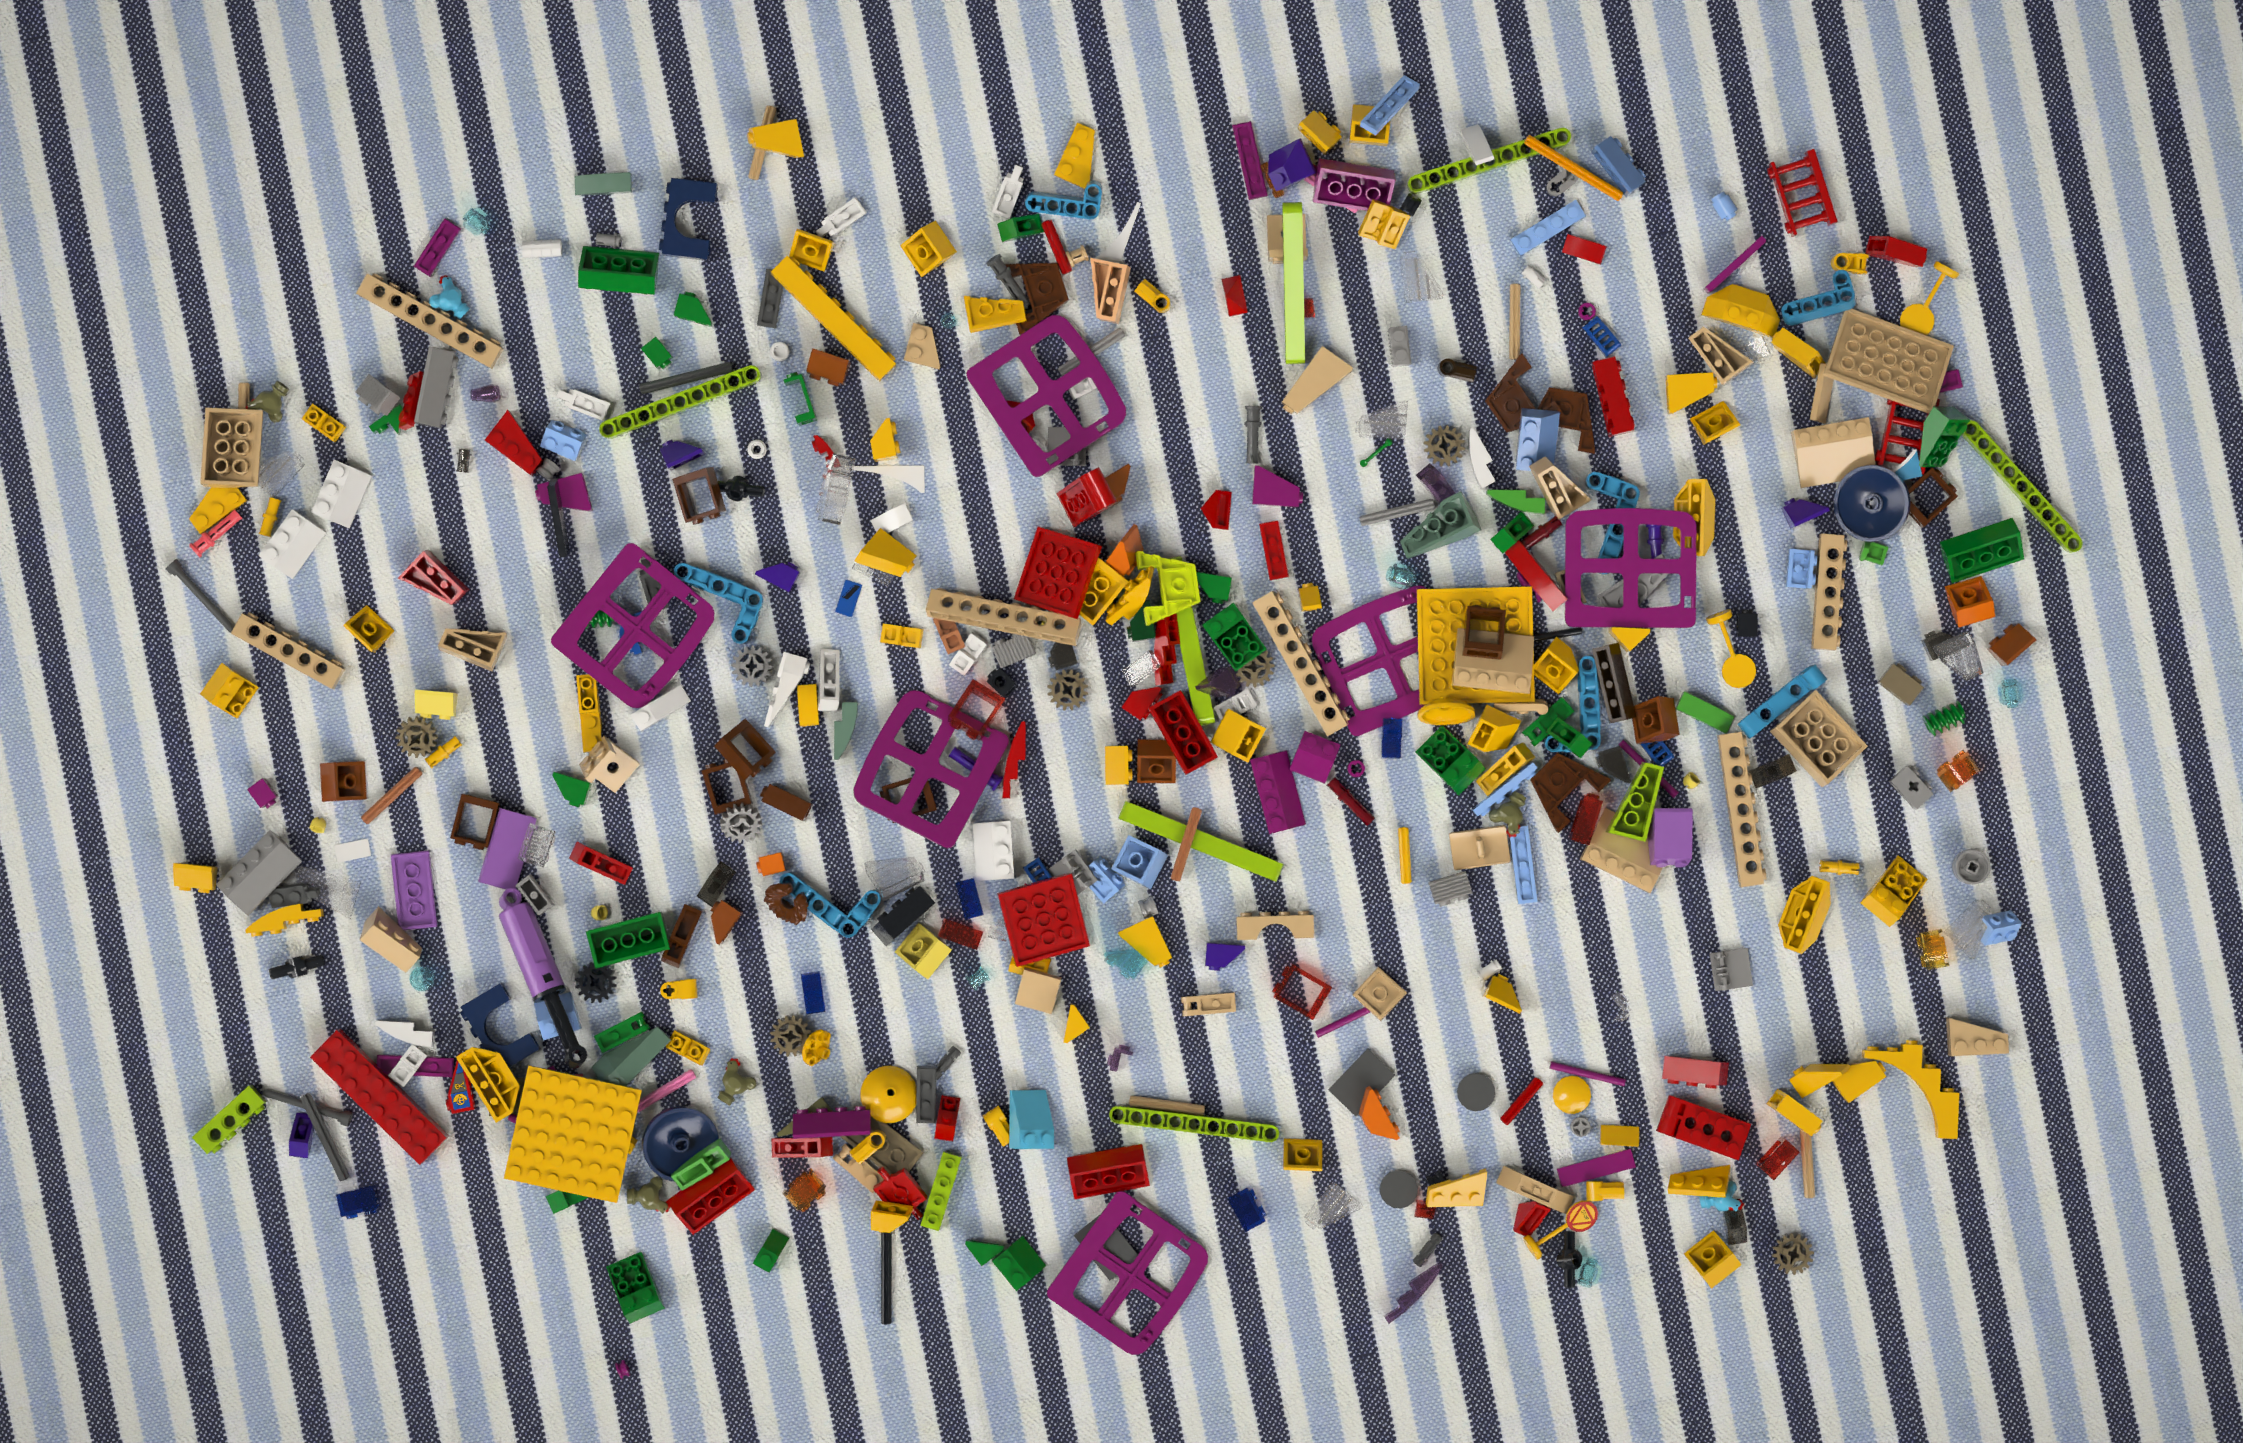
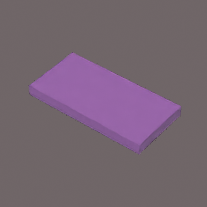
M503 808L499 809L478 882L502 889H516L537 818Z
M430 850L391 854L398 925L403 930L438 927Z

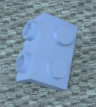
M551 420L546 427L540 447L576 461L586 434L577 428L568 427L560 421Z
M1789 549L1786 587L1811 589L1812 585H1815L1816 574H1813V566L1817 565L1815 550Z
M2011 910L1983 916L1982 921L1987 925V929L1980 941L1985 946L2012 941L2017 936L2022 922Z

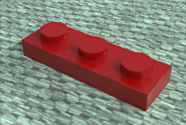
M424 372L414 373L408 379V390L403 398L404 407L399 415L400 429L407 430L414 427Z
M1272 521L1259 524L1269 580L1289 577L1279 522Z

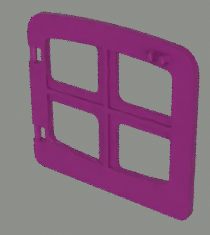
M1060 315L1047 317L969 368L966 373L968 381L1034 477L1043 476L1060 463L1083 450L1109 431L1118 427L1126 417V407L1100 362L1069 321ZM1053 333L1058 334L1080 361L1079 366L1057 380L1049 378L1031 351L1032 346ZM1017 357L1038 386V392L1016 407L1011 408L998 388L993 372ZM1089 377L1097 387L1109 412L1089 427L1083 428L1063 399V394ZM1045 405L1052 407L1070 434L1069 440L1048 453L1042 451L1021 424L1024 418ZM1106 422L1108 427L1099 432L1096 427ZM1056 454L1059 459L1049 465L1046 459Z
M1643 508L1593 509L1576 511L1571 514L1566 520L1565 596L1568 598L1565 601V623L1569 627L1691 628L1696 622V522L1694 518L1687 512ZM1608 524L1623 525V556L1621 558H1582L1581 530L1583 527ZM1640 524L1677 527L1680 530V558H1640L1638 555V526ZM1685 537H1691V548H1685ZM1643 573L1679 574L1680 603L1668 607L1640 608L1638 606L1639 575ZM1581 574H1621L1623 576V606L1621 608L1584 605L1581 602ZM1685 596H1691V608H1684Z
M628 543L554 633L551 643L557 650L626 705L632 708H641L647 705L685 663L714 621L715 613L713 607L705 599L636 544ZM642 557L652 563L648 568L639 562ZM636 568H641L659 582L661 588L640 615L633 617L611 600L610 595ZM689 594L698 600L695 605H692L685 599ZM674 596L688 605L697 614V618L676 648L670 647L650 630V624ZM599 610H602L624 628L623 636L602 662H597L577 644L584 629ZM636 642H642L664 660L663 665L639 690L631 689L613 674V670Z
M1413 586L1366 603L1320 626L1312 635L1313 648L1324 674L1331 684L1332 692L1336 693L1340 700L1338 704L1340 709L1345 710V707L1350 705L1353 709L1355 716L1348 720L1349 725H1347L1353 736L1363 735L1414 713L1426 705H1419V689L1416 691L1410 690L1400 667V660L1418 652V636L1401 644L1392 645L1379 618L1385 612L1417 603L1416 589H1427L1424 586ZM1362 622L1366 623L1377 648L1376 654L1345 668H1339L1329 646L1330 639ZM1325 651L1328 652L1331 658V662L1326 664L1321 654ZM1384 668L1388 673L1397 698L1362 711L1358 710L1347 688V683L1374 670Z
M917 690L909 691L900 699L876 738L854 785V798L867 809L944 848H952L1006 750L1009 738L1004 733ZM928 701L938 706L936 711L926 707ZM916 708L942 720L936 735L924 754H918L894 740L906 719ZM956 728L980 739L983 743L968 777H963L939 763V758ZM981 728L991 733L989 738L979 734ZM886 755L902 761L915 770V774L898 804H893L871 791L875 776ZM930 778H935L959 791V795L951 809L938 825L932 824L912 813V808Z
M1118 1191L1047 1290V1296L1131 1355H1139L1149 1348L1180 1309L1208 1263V1254L1206 1249L1198 1242L1191 1239L1126 1192ZM1133 1204L1142 1209L1139 1215L1130 1210ZM1128 1216L1136 1218L1153 1230L1150 1239L1130 1264L1123 1262L1103 1247V1244ZM1181 1238L1190 1243L1187 1249L1178 1243ZM1167 1241L1190 1257L1188 1266L1172 1292H1166L1144 1275V1271ZM1092 1260L1098 1261L1119 1276L1118 1284L1098 1311L1092 1310L1073 1295L1079 1280ZM1132 1289H1138L1160 1305L1157 1313L1135 1337L1128 1335L1110 1321Z

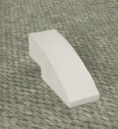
M1478 124L1460 130L1464 145L1468 149L1469 156L1475 165L1494 160L1490 146Z
M1473 427L1469 430V457L1475 479L1482 490L1495 482L1487 467V464L1493 460Z
M375 1021L376 1026L397 1039L419 1046L434 1047L435 1031L416 1030V1022Z

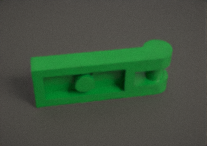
M1561 697L1548 708L1546 714L1539 716L1521 733L1525 737L1528 736L1531 740L1530 743L1535 747L1548 735L1546 731L1557 717L1564 721L1574 710ZM1536 727L1542 732L1538 736L1533 732Z
M643 1012L595 1035L594 1038L602 1053L651 1029L643 1018L645 1017ZM635 1021L638 1023L640 1027L636 1030H634L631 1024Z

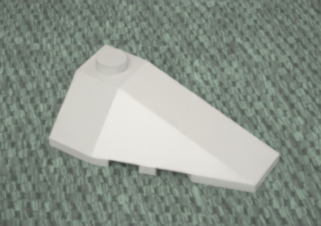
M787 652L783 653L777 674L779 679L774 686L773 700H771L764 724L765 727H770L802 680L804 674H808L810 663H807V658Z

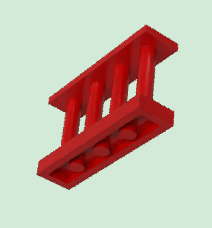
M1815 149L1806 151L1803 159L1776 167L1775 162H1770L1767 173L1769 178L1773 179L1786 219L1784 226L1787 234L1795 237L1797 235L1796 229L1821 221L1827 222L1828 226L1838 222ZM1805 166L1810 168L1811 175L1808 178L1782 186L1779 174ZM1811 184L1812 186L1815 185L1817 193L1814 196L1787 203L1784 193ZM1815 203L1821 204L1823 209L1821 214L1793 222L1790 211Z
M1887 399L1889 410L1880 450L1877 449L1875 454L1877 465L1882 466L1884 461L1901 464L1906 459V457L1886 453L1888 442L1916 448L1919 450L1918 458L1920 461L1922 439L1913 440L1890 435L1892 423L1917 428L1923 432L1925 420L1921 422L1894 416L1896 405H1906ZM1937 399L1935 406H1939L1940 399ZM1920 467L1922 475H1924L1926 467Z

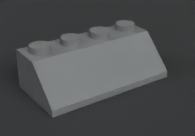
M429 346L414 420L415 423L440 429L442 425L446 424L447 414H445V408L450 404L451 395H448L449 388L453 387L455 376H452L453 368L456 369L458 365L456 353Z
M269 830L216 885L227 898L249 916L302 860L280 836Z

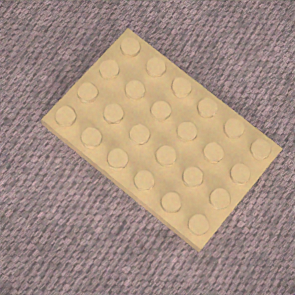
M1850 309L1843 312L1823 376L1929 414L1933 406L1936 405L1954 345Z

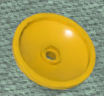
M1442 696L1440 699L1433 700L1421 707L1417 716L1421 722L1430 725H1456L1472 720L1475 717V709L1459 699Z
M879 1067L870 1072L862 1083L860 1090L862 1106H866V1109H871V1117L876 1121L882 1123L902 1121L912 1113L916 1106V1083L908 1072L899 1067ZM887 1090H893L894 1095L889 1096Z

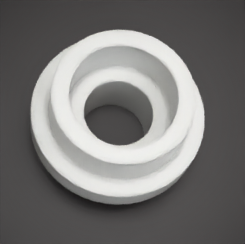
M753 440L748 445V454L754 459H760L765 456L767 447L763 441ZM755 446H760L761 451L759 453L754 452Z

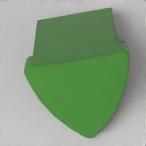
M1864 541L1859 560H1866L1882 566L1888 547L1875 542Z

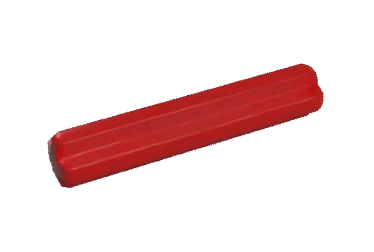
M1046 220L1041 225L1059 269L1063 275L1070 273L1072 268L1052 220Z
M1535 1077L1502 1115L1500 1120L1505 1125H1509L1541 1088L1543 1082Z

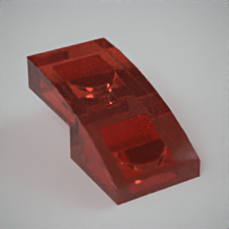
M944 918L938 937L977 950L983 932Z

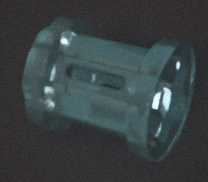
M981 966L973 975L965 977L975 991L986 980H991Z

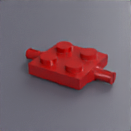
M884 1167L879 1168L877 1172L884 1180L874 1186L873 1190L884 1202L913 1206L912 1214L919 1220L923 1214L917 1206L927 1200L928 1195L905 1168L895 1174H889Z

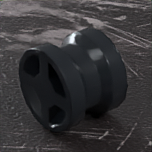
M1408 193L1400 210H1406L1413 217L1422 200L1419 198L1415 199L1411 193Z
M1440 1170L1436 1171L1432 1176H1426L1430 1186L1445 1181Z

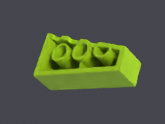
M1642 762L1606 830L1607 833L1646 842L1664 767Z

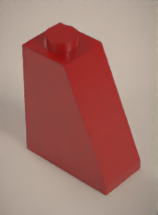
M1869 236L1865 254L1911 267H1923L1927 258V248L1891 236Z

